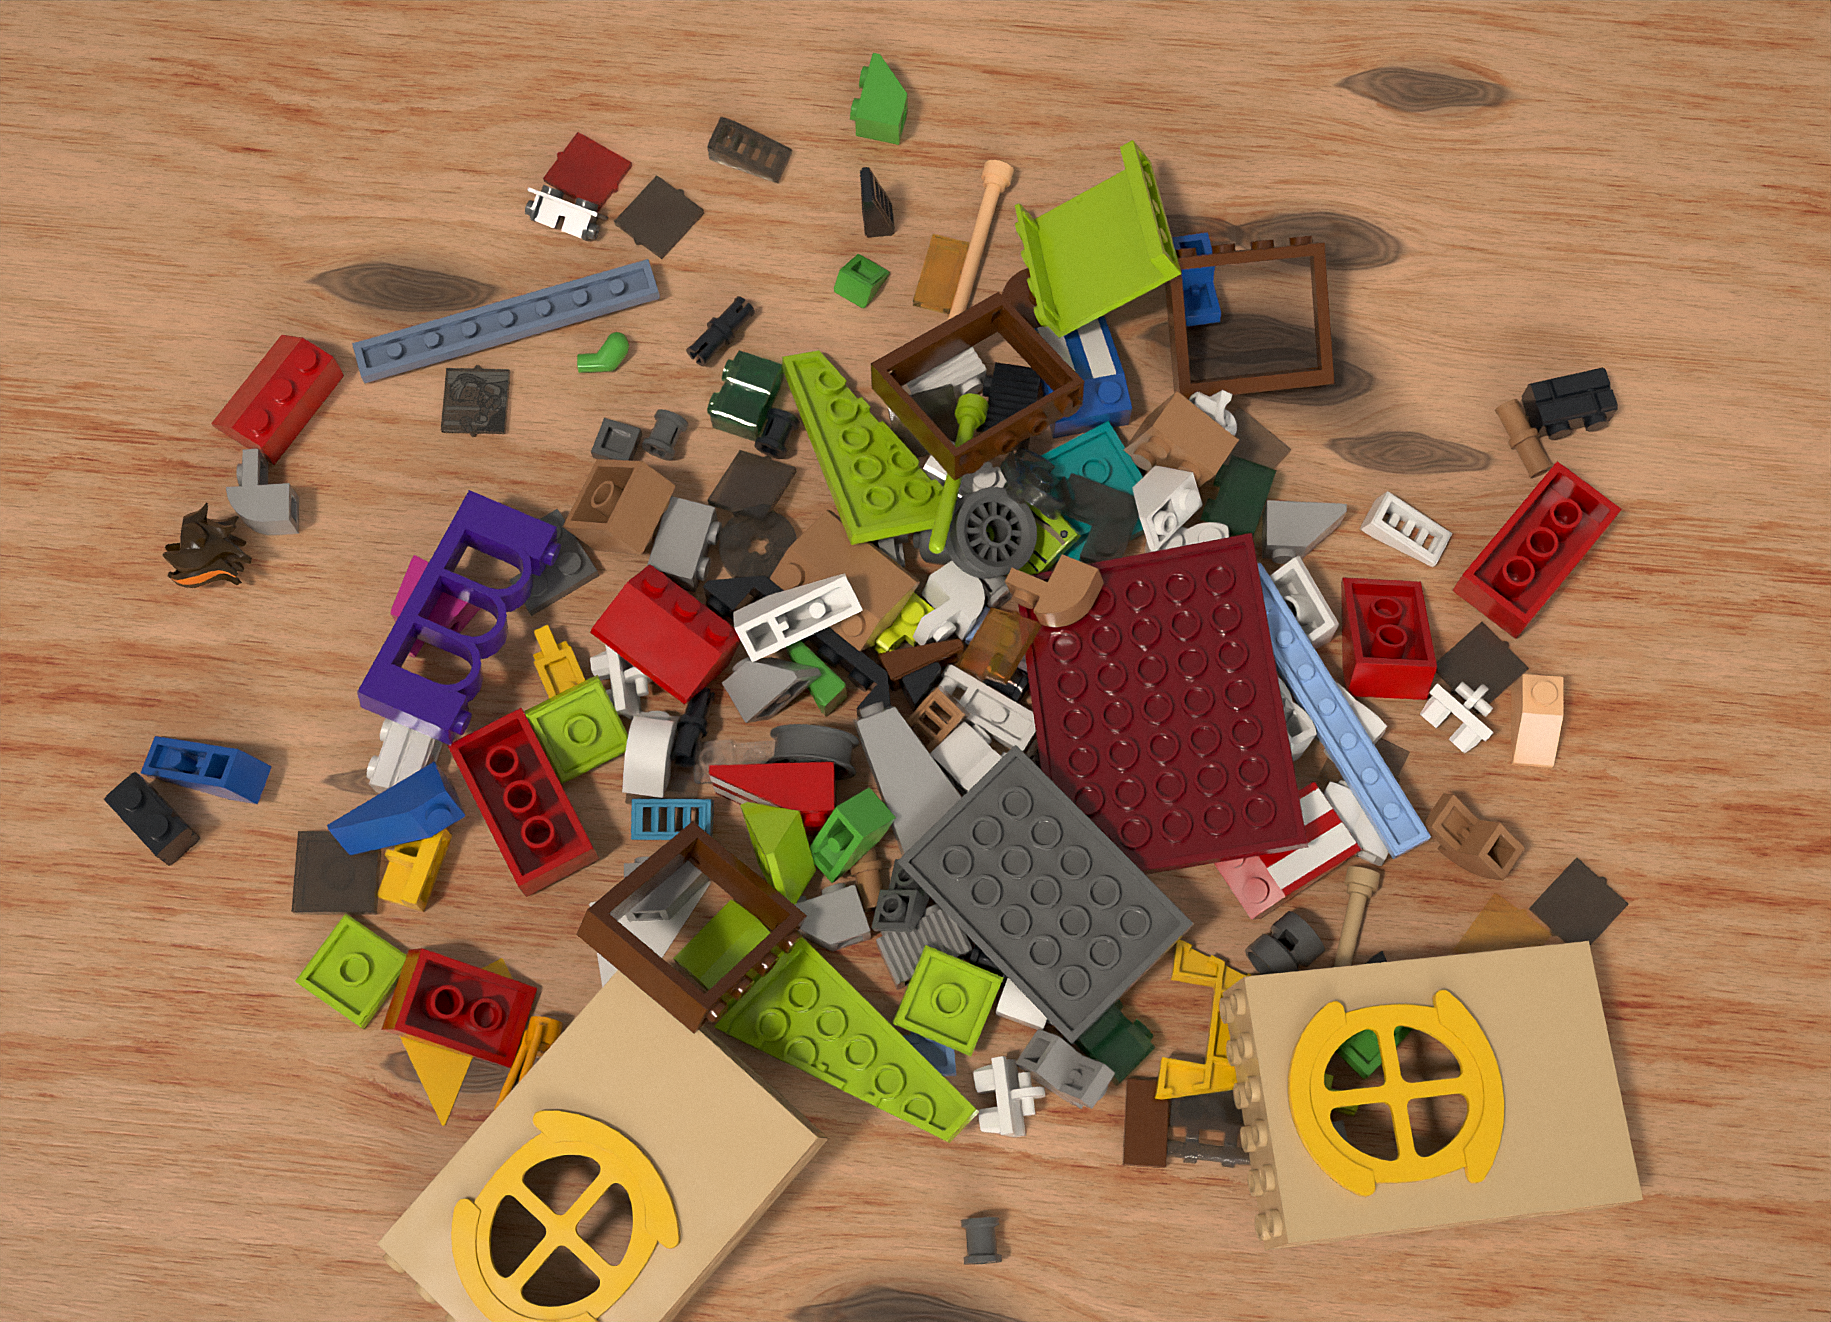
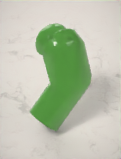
M614 332L608 336L597 353L578 354V372L614 371L629 351L627 337L620 332Z

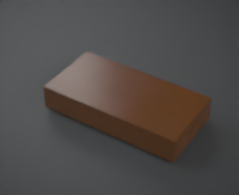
M1126 1080L1123 1166L1166 1168L1169 1099H1155L1157 1081Z

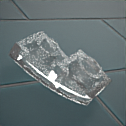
M733 739L701 742L694 765V782L696 784H712L709 776V765L766 764L767 759L774 756L775 740L736 743Z

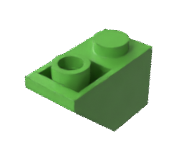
M873 53L869 67H862L859 88L863 90L860 99L854 98L852 102L850 120L855 121L856 136L899 145L908 114V94L882 56Z

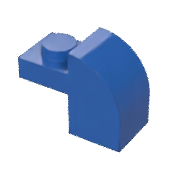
M1208 232L1172 237L1175 250L1196 247L1197 255L1212 253ZM1215 266L1182 270L1186 326L1220 322L1221 310L1213 283Z

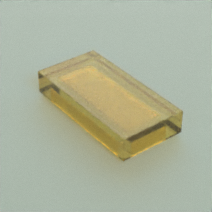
M937 234L932 235L913 298V306L949 315L969 242Z

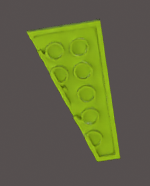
M819 350L782 357V370L850 544L854 545L933 529L943 486L936 479L931 480L919 467L920 461L884 421L878 422L870 413V406L862 397L857 398L846 386V379Z
M803 937L795 944L789 954L784 953L773 969L765 977H761L746 995L714 1026L716 1029L948 1143L979 1113Z

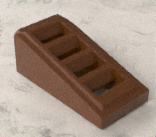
M954 639L878 654L879 666L888 672V683L891 690L897 691L902 688V679L908 674L934 662H939L942 670L948 664L952 665L963 660L964 645L961 639Z

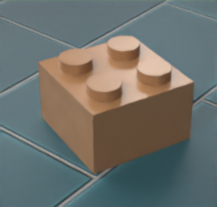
M1176 391L1146 417L1123 451L1129 454L1133 462L1144 470L1150 471L1156 465L1193 472L1197 488H1199L1216 475L1239 439Z
M597 459L563 528L596 551L642 555L644 549L652 541L653 531L661 515L669 507L670 497L676 486L644 461Z

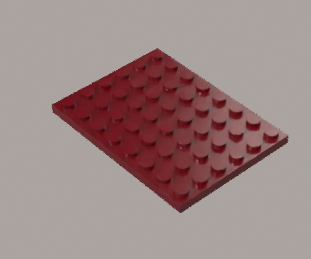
M1252 533L1088 564L1099 569L1104 584L1088 613L1080 620L1067 626H1044L1039 623L1033 611L1034 608L1029 609L1018 604L1041 771L1145 875L1308 848ZM1053 571L1032 574L1031 576L1048 582Z

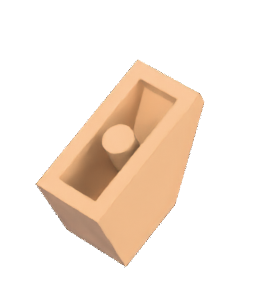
M1522 674L1511 688V765L1548 768L1554 766L1564 716L1563 677Z

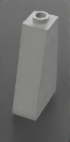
M883 701L861 708V717L853 719L881 799L896 817L891 827L903 856L962 797L896 707H884Z

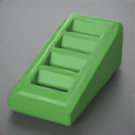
M800 640L786 646L787 654L792 662L816 667L822 674L807 688L820 711L827 717L847 698L846 684Z

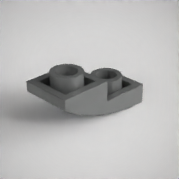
M895 859L889 890H880L872 924L874 931L912 932L921 919L930 896L897 863L899 859Z

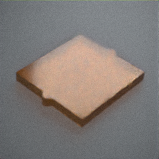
M991 607L956 666L960 670L975 674L981 681L987 678L1007 685L1042 626L1037 621L1022 617L1017 611L1011 614Z

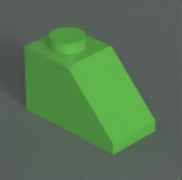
M870 788L865 789L834 809L810 845L814 864L831 883L835 882L882 839L896 817Z

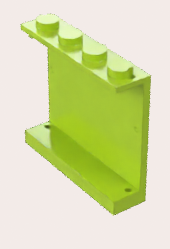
M1134 140L1120 147L1125 170L1034 219L1020 203L1015 205L1018 222L1015 223V228L1024 245V249L1021 250V256L1031 276L1027 279V283L1037 303V306L1034 307V313L1040 325L1045 328L1048 326L1059 338L1182 274L1152 163Z

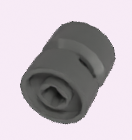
M1292 911L1285 913L1271 926V935L1262 934L1245 949L1248 959L1261 975L1299 971V965L1308 967L1325 951L1324 945L1315 931L1299 915Z

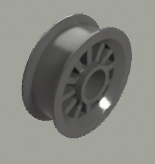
M1001 487L984 488L966 494L956 501L945 547L954 564L970 576L989 579L1009 574L1011 568L1018 570L1030 559L1037 540L1036 522L1027 503L1013 491ZM987 524L993 529V542L986 534Z
M809 724L781 725L770 731V736L775 740L774 756L767 759L766 764L834 762L836 780H845L856 775V769L851 766L852 750L858 747L860 742L856 736L839 729Z

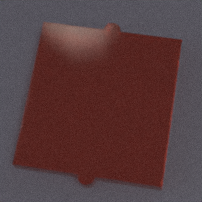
M577 132L564 151L557 153L558 159L543 177V180L575 200L578 197L599 205L598 213L611 194L619 191L618 185L631 169L632 162Z

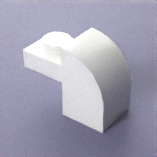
M953 561L932 573L922 591V596L934 610L921 618L913 635L914 640L919 645L930 644L933 641L943 642L954 632L961 640L965 639L973 628L984 605L985 594L980 579L966 574Z
M663 711L641 712L639 716L633 717L626 745L622 792L663 798L671 777L672 761L670 760V754L679 732L676 726L679 719L678 716H670Z

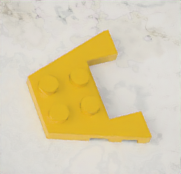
M1178 940L1175 945L1171 980L1213 988L1204 1064L1162 1057L1159 1064L1155 1099L1161 1100L1233 1090L1234 1084L1237 1083L1235 1066H1230L1227 1059L1226 1044L1230 1040L1228 1023L1224 1024L1222 1022L1219 1002L1223 998L1224 991L1246 976L1225 966V961L1213 955L1208 957L1192 949V945L1183 940Z

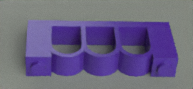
M469 490L357 691L361 708L450 746L457 734L463 735L472 717V713L469 712L468 702L477 695L483 682L481 659L494 655L505 644L508 635L506 612H511L521 607L530 597L533 587L532 574L541 576L546 565L552 566L555 563L561 549V544L557 543V527ZM469 546L513 565L519 569L522 576L516 584L508 588L494 589L453 572L466 548ZM442 592L488 611L495 616L497 622L489 632L481 636L471 637L428 620ZM419 639L463 658L469 662L472 668L462 681L456 684L444 685L401 667L415 641Z

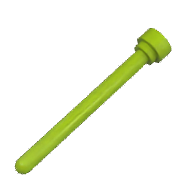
M968 393L960 396L958 399L955 416L960 426L955 441L956 448L971 440L975 429L985 422L989 405L986 399L980 395ZM947 473L929 541V550L934 554L941 553L945 548L963 476L954 481Z

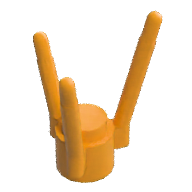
M532 1016L530 1018L528 1030L524 1031L521 1046L499 1094L494 1110L511 1092L521 1067L522 1071L519 1082L533 1067L536 1056L542 1057L561 1035L562 1022L542 1016Z

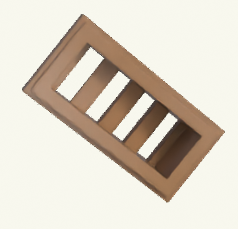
M937 686L906 722L911 729L917 726L931 740L927 746L921 741L930 754L970 713L942 686ZM936 703L952 717L948 722L932 709ZM925 715L941 728L938 734L921 720Z

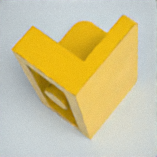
M445 828L430 838L395 845L394 851L386 849L384 856L389 860V864L379 887L378 897L385 901L424 912L452 838L450 832Z

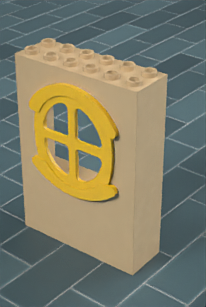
M1589 941L1246 976L1223 992V998L1219 1002L1220 1016L1224 1024L1228 1023L1230 1040L1226 1044V1053L1230 1066H1235L1237 1083L1233 1086V1096L1237 1109H1242L1244 1126L1240 1130V1139L1244 1152H1249L1252 1170L1248 1171L1247 1182L1251 1196H1256L1259 1214L1255 1215V1231L1258 1240L1263 1241L1265 1251L1609 1209L1643 1200ZM1398 1026L1410 1027L1429 1034L1440 1041L1458 1060L1460 1075L1457 1078L1415 1083L1404 1081L1401 1076L1394 1039L1395 1028ZM1363 1030L1374 1031L1378 1039L1384 1072L1383 1085L1335 1092L1328 1090L1324 1084V1073L1334 1052L1342 1043L1356 1033ZM1453 1094L1464 1096L1467 1101V1114L1456 1136L1438 1152L1428 1157L1419 1156L1414 1148L1407 1110L1408 1102L1411 1099ZM1385 1103L1388 1105L1391 1111L1398 1149L1397 1158L1394 1161L1381 1160L1362 1153L1351 1146L1333 1127L1330 1118L1331 1110L1339 1107Z
M617 970L377 1244L386 1252L383 1259L391 1268L401 1274L407 1272L417 1282L414 1288L422 1298L431 1304L437 1301L448 1312L445 1316L448 1322H671L829 1138L707 1027L703 1025L693 1034ZM563 1155H582L594 1159L600 1165V1174L563 1215L555 1213L524 1183L525 1173L545 1160ZM619 1183L626 1189L630 1197L633 1211V1227L627 1252L621 1263L614 1266L609 1264L578 1234L577 1225L613 1184ZM507 1195H512L545 1226L546 1235L510 1277H503L495 1268L492 1259L491 1230L501 1200ZM559 1246H566L600 1279V1286L594 1293L582 1300L563 1306L533 1304L522 1293L524 1285Z

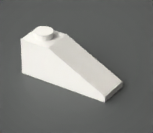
M844 573L771 594L733 612L734 628L751 661L755 662L863 611Z

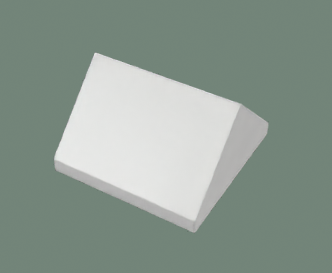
M1300 556L1294 557L1270 575V578L1314 649H1317L1331 641L1339 623Z

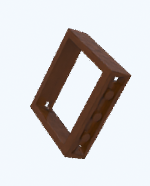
M1312 235L1289 237V245L1274 246V239L1251 241V249L1236 250L1235 243L1213 245L1212 253L1197 255L1196 247L1175 250L1181 273L1183 269L1310 256L1317 367L1190 380L1181 274L1165 282L1174 393L1178 391L1189 400L1190 396L1196 392L1210 397L1221 390L1236 395L1335 384L1324 242H1313Z
M999 292L871 363V386L874 392L954 481L967 473H975L984 463L996 456L1009 453L1017 444L1025 439L1040 435L1049 425L1063 417L1072 416L1083 405L1084 380ZM998 332L1045 381L1053 392L956 448L902 386Z
M692 821L589 907L576 935L695 1034L709 1020L712 1023L714 1021L717 1022L728 1009L729 1005L727 1003L732 998L737 1001L741 1000L754 984L753 978L757 974L765 977L778 962V955L782 951L786 954L792 951L795 944L803 937L799 930L807 915ZM687 861L772 930L766 938L705 994L618 921Z

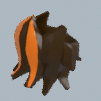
M205 503L199 511L183 516L180 543L167 544L165 546L167 552L163 553V557L176 569L174 572L170 571L167 576L177 585L185 588H199L218 580H227L235 585L241 584L242 582L237 577V571L243 572L244 567L240 562L251 564L252 557L245 554L239 548L245 546L246 541L231 534L237 528L235 524L239 516L222 520L207 518L208 503Z

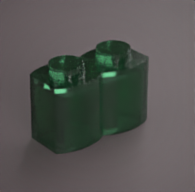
M740 350L734 360L728 359L722 372V381L725 383L719 393L714 392L707 408V414L711 417L713 428L755 442L766 423V413L774 404L784 379L783 365Z
M1232 455L1228 466L1223 464L1216 474L1213 486L1220 488L1216 500L1207 499L1200 520L1228 526L1229 537L1252 533V536H1254L1277 470Z
M1120 1000L1107 1010L1074 1043L1090 1059L1105 1064L1115 1072L1111 1081L1116 1086L1156 1048L1151 1043V1040L1154 1038L1151 1031L1139 1020L1136 1019L1132 1023L1123 1015L1121 1010L1124 1008V1005Z

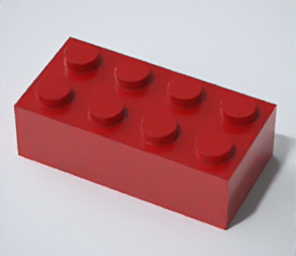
M1557 461L1462 574L1452 591L1513 638L1517 639L1622 509Z
M522 708L452 742L451 746L447 745L519 889L526 897L600 859Z

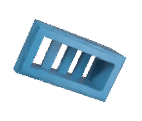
M632 799L631 840H671L679 833L675 832L676 808H683V829L691 823V808H699V827L713 838L714 800ZM643 807L651 808V832H643ZM660 808H667V832H659Z

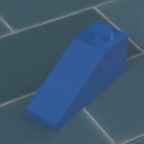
M155 736L141 774L225 799L258 805L272 766L239 749Z
M434 761L331 822L327 827L349 855L430 838L464 818L465 813L455 787Z

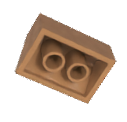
M826 510L787 549L771 575L770 580L785 591L845 573L863 611L829 627L858 651H863L877 645L875 640L884 630L893 625L919 585L920 580L872 542L851 545L841 518L833 511Z

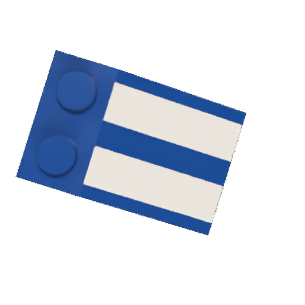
M1101 316L1061 338L1048 326L1046 328H1034L1084 380L1082 407L1072 416L1063 417L1050 425L1052 438L1086 433L1107 421L1110 422L1113 428L1128 425L1132 413L1131 400L1125 374L1105 316ZM1040 378L1043 397L1052 393L1053 390Z

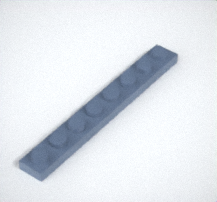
M649 259L355 342L352 345L361 378L364 383H368L660 299Z

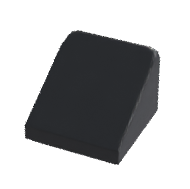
M934 662L903 677L902 691L913 712L926 699L931 689L936 687L940 681L941 666L939 662Z

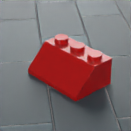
M281 335L211 424L246 448L259 449L265 459L275 465L338 385L344 374L332 355L303 337Z
M651 564L624 585L590 631L592 635L684 705L729 666L741 642L733 626Z

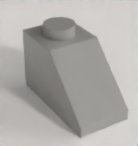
M1267 500L1262 513V558L1272 559L1273 562L1279 564H1286L1297 556H1300L1302 560L1341 525L1347 512V504Z
M747 657L733 667L734 673L722 684L745 723L771 719L822 674L816 667L773 657L762 658L755 662H752L750 657Z

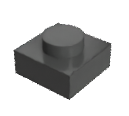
M604 418L591 450L592 457L604 460L633 461L642 437L641 429Z

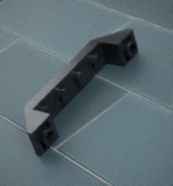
M765 575L708 580L703 586L707 607L722 619L727 615L733 621V612L768 595L784 591ZM830 627L800 640L802 643L808 640L819 649L817 651L818 655L830 666L836 667L839 664L849 672L848 678L856 687L864 692L868 689L871 690L856 708L857 718L861 717V708L883 701L884 707L891 706L888 672L863 652L858 651Z

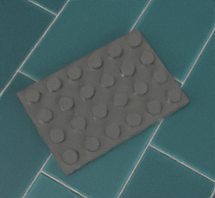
M1017 745L1004 755L897 861L1071 1044H1074L1194 926L1193 922Z

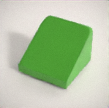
M857 254L839 270L834 292L860 308H865L888 278L890 272L864 256Z

